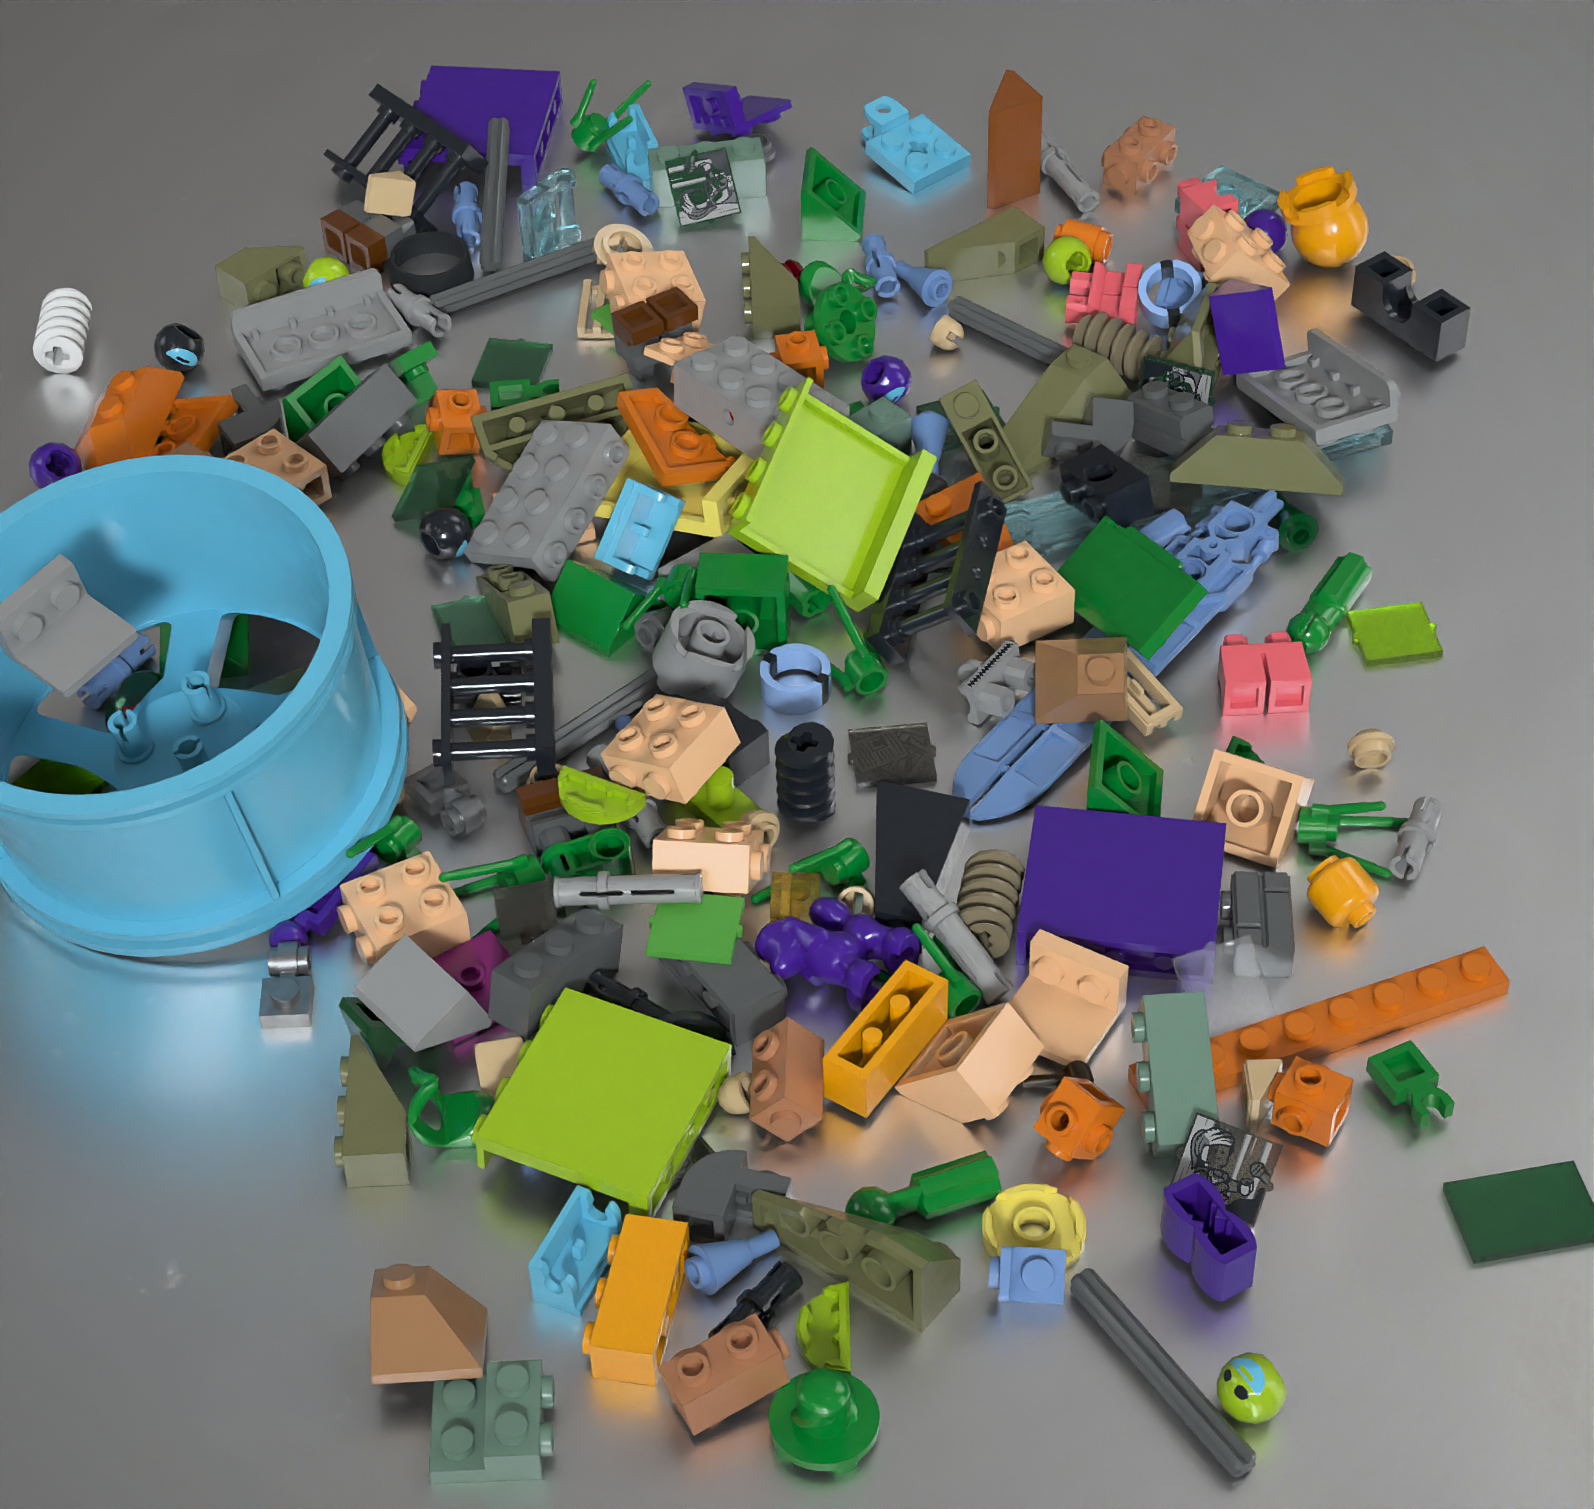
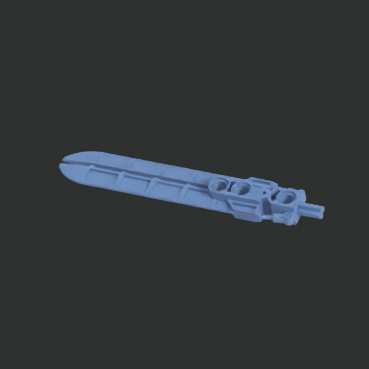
M1274 490L1262 493L1249 507L1232 500L1225 507H1213L1210 510V514L1195 525V531L1188 536L1180 535L1176 537L1165 548L1166 551L1183 563L1181 570L1198 581L1208 593L1149 661L1127 644V647L1155 677L1218 612L1226 611L1250 586V583L1253 581V573L1259 564L1265 563L1272 552L1278 550L1279 532L1268 526V522L1283 508L1284 502L1277 499V492ZM1094 626L1082 639L1109 637ZM1127 670V675L1131 679H1135ZM1034 687L1014 706L1007 717L1003 718L961 761L954 776L952 796L970 799L971 806L994 785L970 813V818L977 821L999 818L1023 809L1038 799L1092 744L1095 722L1036 724ZM1104 721V722H1106L1108 725H1110L1113 721Z

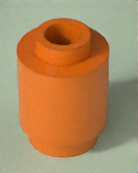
M1068 218L1064 225L1058 224L1053 240L1062 236L1077 237L1090 249L1092 265H1095V261L1100 263L1107 262L1112 249L1113 233L1106 232L1103 226Z

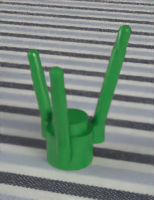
M595 79L590 80L577 113L570 120V124L575 127L571 132L574 143L587 152H596L604 142L633 121L632 116H627L609 128L608 117L605 119L598 113L585 116L597 85ZM645 81L613 111L617 119L628 109L629 105H633L651 87V81Z
M677 564L672 567L667 578L658 577L654 588L623 623V629L629 630L660 595H664L666 603L674 609L679 606L680 609L687 608L690 601L696 600L695 584L698 569L689 564Z
M829 585L827 588L828 593L855 647V650L851 651L845 658V672H842L830 662L831 676L839 681L845 692L855 688L861 695L873 694L885 685L889 673L882 664L879 653L865 639L867 631L863 633L864 644L836 587Z
M1383 801L1334 805L1313 803L1312 806H1301L1298 843L1309 844V854L1327 857L1336 855L1339 859L1353 857L1365 871L1390 878L1392 876L1390 869L1327 846L1328 841H1338L1339 826L1401 827L1409 818L1343 816L1344 814L1382 811L1386 808V804Z
M395 815L385 826L348 849L346 856L353 858L372 847L369 852L376 853L384 862H400L421 854L416 847L422 841V833L416 823L404 815Z
M845 838L835 846L790 864L788 871L793 874L753 894L751 901L752 903H759L820 871L830 884H845L841 892L851 886H863L866 884V880L861 873L869 868V856L861 843L856 839Z
M521 854L509 860L456 869L439 875V881L448 882L497 873L496 875L454 888L453 891L457 897L499 885L501 892L507 899L512 897L518 899L517 902L482 928L471 939L489 930L495 933L522 910L540 902L537 892L546 888V878L539 861L534 855Z
M915 923L912 926L913 932L942 970L938 975L948 980V1015L951 1018L972 1013L979 1005L982 993L969 980L937 936L934 935L931 938L919 923ZM879 968L880 973L874 977L886 983L891 976L888 972Z

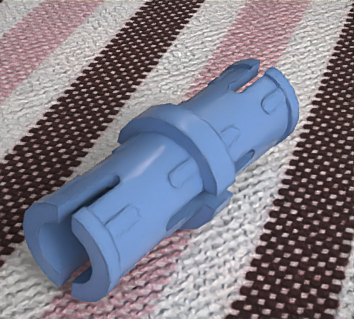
M611 163V167L609 164H606L599 172L600 183L612 190L617 200L621 203L631 205L643 216H647V212L649 215H652L658 209L660 203L658 196L646 189L641 179L637 176L625 173L614 163Z
M466 181L460 183V188L457 185L454 188L455 206L452 210V221L454 224L456 223V236L466 244L467 249L475 248L474 242L478 246L481 241L479 224L482 221V209L478 207V188L472 182Z
M870 234L861 242V248L866 257L864 266L867 275L874 277L877 281L875 290L878 291L877 294L881 297L889 298L897 294L900 289V282L894 271L896 262L894 256L888 252L883 236Z
M140 633L136 641L77 690L79 698L83 697L87 692L90 693L82 702L89 708L98 709L120 686L124 685L126 687L133 680V673L155 655L156 649L154 644L150 645L146 650L143 649L151 640Z

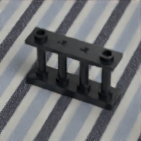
M377 83L369 94L380 105L376 110L378 113L377 117L344 160L329 149L323 155L334 164L331 171L347 184L353 179L367 189L369 174L388 172L412 139L417 140L421 135L424 137L421 141L424 145L402 173L416 181L436 154L440 156L445 151L447 153L445 156L447 161L414 202L411 215L407 217L414 221L416 232L420 226L427 231H437L438 229L424 217L432 204L459 170L463 171L467 166L480 175L489 163L470 144ZM397 121H400L399 127L401 130L369 172L365 175L356 169L390 123L395 125Z
M983 481L975 483L968 510L932 525L925 523L916 512L912 517L881 595L874 604L865 636L869 644L891 667L906 661L913 634L953 619L969 637L977 634L1007 513V508L1001 498L995 495ZM962 531L960 541L935 550L937 541ZM954 562L952 572L927 581L930 571ZM946 593L943 604L918 613L922 602Z
M550 618L532 619V637L524 638V642L453 646L450 623H441V642H433L434 669H441V739L432 740L434 767H443L444 785H454V761L527 757V762H536L538 780L555 778L556 751ZM525 660V665L533 664V669H524V674L454 677V664ZM525 692L526 696H534V701H525V706L454 710V696ZM526 724L527 729L535 728V734H526V739L454 743V728Z

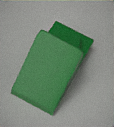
M431 341L397 357L388 364L390 369L418 400L410 409L426 402L436 390H439L428 372L429 368L427 366V363L438 355Z

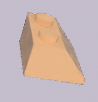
M1214 749L1192 820L1226 823L1224 852L1278 868L1298 830L1301 806L1307 805L1315 779L1230 752Z
M1008 1002L951 1018L942 1025L895 1085V1089L901 1095L960 1123L982 1118L991 1120L1007 1108L1010 1102L1008 1096L1016 1085L1031 1075L1034 1070L1032 1063L1041 1053L1044 1045Z

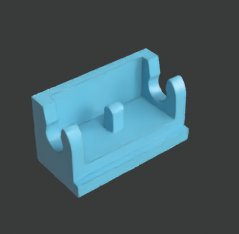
M633 104L628 106L627 116H632L633 121L608 139L605 145L614 164L618 165L625 173L637 176L643 182L650 180L647 149L658 148V142L639 104ZM611 112L607 119L609 128L617 123L614 112Z
M627 478L594 558L628 574H636L646 580L653 581L686 501L650 484Z
M577 1185L529 1262L528 1269L533 1300L581 1317L596 1292L600 1277H605L611 1267L607 1262L609 1242L612 1234H620L622 1217L621 1210L614 1201H610L605 1209V1213L596 1209L593 1205L594 1198L590 1189Z

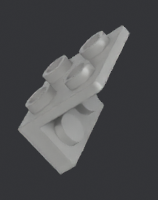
M61 554L0 603V646L4 653L65 698L73 695L139 638V634L134 626L88 595L73 562Z

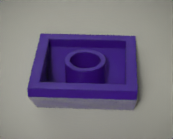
M1234 279L1226 281L1209 296L1223 376L1285 368L1272 287Z

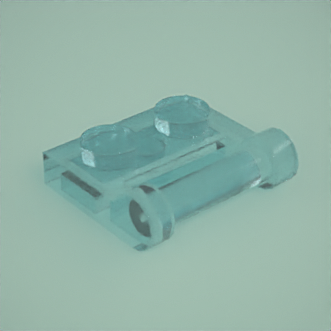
M561 168L554 171L517 198L524 262L560 250L565 245L576 244L581 240V228L576 223L573 188L576 186V174L572 169ZM557 193H558L559 209H560V220H561V225H560V226H558L557 208H556V199H555V195H556Z

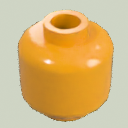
M1336 855L1331 856L1321 862L1309 874L1307 881L1310 885L1307 889V898L1331 926L1339 928L1351 923L1354 928H1358L1370 920L1376 913L1377 909L1373 904L1378 898L1380 888L1353 857L1339 859Z

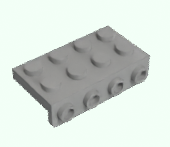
M375 268L235 309L229 315L234 344L263 392L312 377L339 355L344 358L348 365H354L363 360L385 353H393L398 349L413 345L412 332L384 292L381 275Z
M1317 328L1307 332L1308 351L1285 357V368L1236 374L1238 389L1286 424L1296 426V431L1306 432L1317 446L1332 445L1338 439L1353 434H1367L1374 431L1375 427L1399 420L1398 403L1401 400V393L1398 384L1392 378Z
M542 420L534 430L521 456L514 463L512 471L500 491L495 495L482 521L474 530L473 536L463 553L473 563L512 564L513 567L532 568L544 581H556L567 559L570 558L629 456L628 446L611 424Z

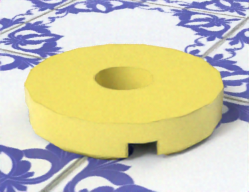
M1023 1183L1006 1188L996 1196V1201L990 1205L989 1209L987 1206L982 1215V1244L989 1259L990 1256L1001 1257V1246L1066 1250L1065 1271H1067L1078 1262L1086 1247V1217L1079 1203L1070 1195L1068 1200L1064 1195L1057 1193V1188L1050 1185ZM1028 1224H1039L1048 1231L1041 1236H1029L1020 1229Z

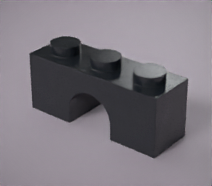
M1385 251L1355 266L1351 300L1353 307L1434 362H1438L1465 347L1471 310L1469 306L1443 289L1418 300L1413 292L1411 283L1413 269Z

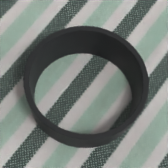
M428 231L413 234L398 242L390 254L389 281L392 289L398 294L401 293L394 289V284L400 283L414 294H421L429 298L430 295L473 281L474 269L466 244L459 237L450 233ZM442 253L461 259L452 269L434 275H416L399 268L407 260L424 254Z

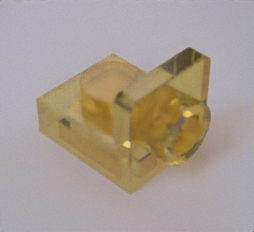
M772 872L770 922L785 919L787 916H794L800 919V912H809L812 902L820 898V874Z

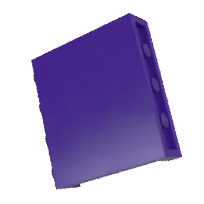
M431 65L427 79L421 81L420 98L414 101L413 107L470 144L485 160L488 123L493 117L498 119L501 117L506 118L509 121L508 125L510 127L508 165L520 166L522 185L537 186L563 103L560 71ZM421 135L417 140L412 139L397 159L398 163L404 166V170L424 145L421 142L424 137ZM443 151L440 156L436 154L430 162H446L445 156L447 153Z
M1036 805L1017 926L1016 964L1029 966L1030 942L1038 930L1041 929L1128 965V976L1212 984L1226 823Z

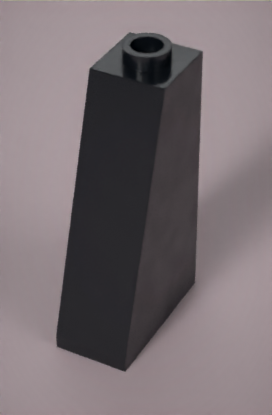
M879 780L876 795L875 919L880 924L892 928L906 927L911 930L915 923H919L923 927L925 921L899 887L909 877L925 869L935 886L945 896L970 831V799ZM919 940V953L922 954L924 946Z

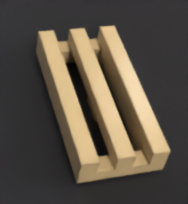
M584 279L577 322L578 338H614V335L606 329H602L601 323L595 319L593 321V329H587L592 296H597L595 307L597 309L605 305L607 294H603L601 291L600 279L599 285H592V279Z
M1127 647V670L1135 678L1131 679L1127 675L1128 718L1146 737L1153 732L1155 726L1159 729L1165 727L1170 718L1173 721L1180 719L1183 707ZM1144 689L1158 703V705L1162 708L1161 710H1159L1144 694Z

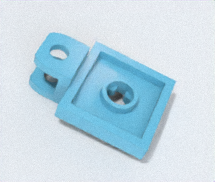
M882 96L864 105V116L871 123V125L863 127L861 131V138L866 143L865 153L912 194L970 165L971 153L923 113L909 120L910 111L898 101L888 96ZM878 109H887L889 112H888V113H880V112H878L877 110H878Z

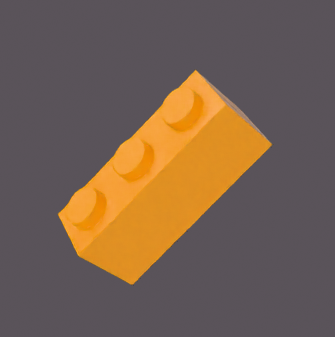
M905 960L823 1057L824 1097L867 1118L947 1021L948 980Z
M626 1214L620 1234H612L607 1255V1262L611 1268L608 1278L600 1277L595 1295V1308L599 1309L595 1322H587L582 1342L583 1354L590 1355L592 1377L657 1386L660 1374L658 1366L663 1363L686 1275L684 1263L690 1247L688 1222Z

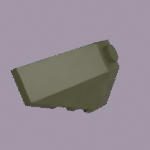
M1073 343L1048 366L1003 427V431L1027 475H1030L1053 464V457L1042 456V440L1052 421L1082 424V417L1092 397L1127 401V398L1132 393L1108 358Z
M757 1189L751 1195L753 1227L760 1232L768 1229L774 1230L782 1246L841 1283L849 1281V1288L921 1333L960 1291L961 1258L957 1257L947 1245L941 1242H933L912 1230Z

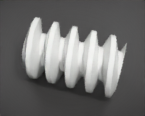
M68 287L58 288L49 292L42 302L33 344V353L41 366L54 373L68 374L74 372L83 362L91 321L92 305L86 295L78 290Z

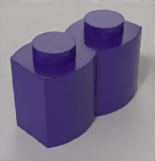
M1196 1173L1165 1187L1163 1190L1160 1224L1162 1238L1174 1255L1190 1264L1192 1275L1199 1287L1207 1295L1219 1302H1223L1252 1287L1257 1252L1256 1239L1251 1229L1242 1219L1225 1209L1224 1200L1218 1189L1209 1180Z

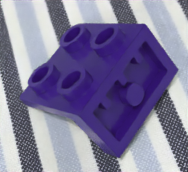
M693 82L682 87L694 129L710 131L711 135L729 133L732 137H742L750 134L753 131V126L759 123L774 122L781 118L780 113L792 108L790 99L751 95L741 98L736 86Z

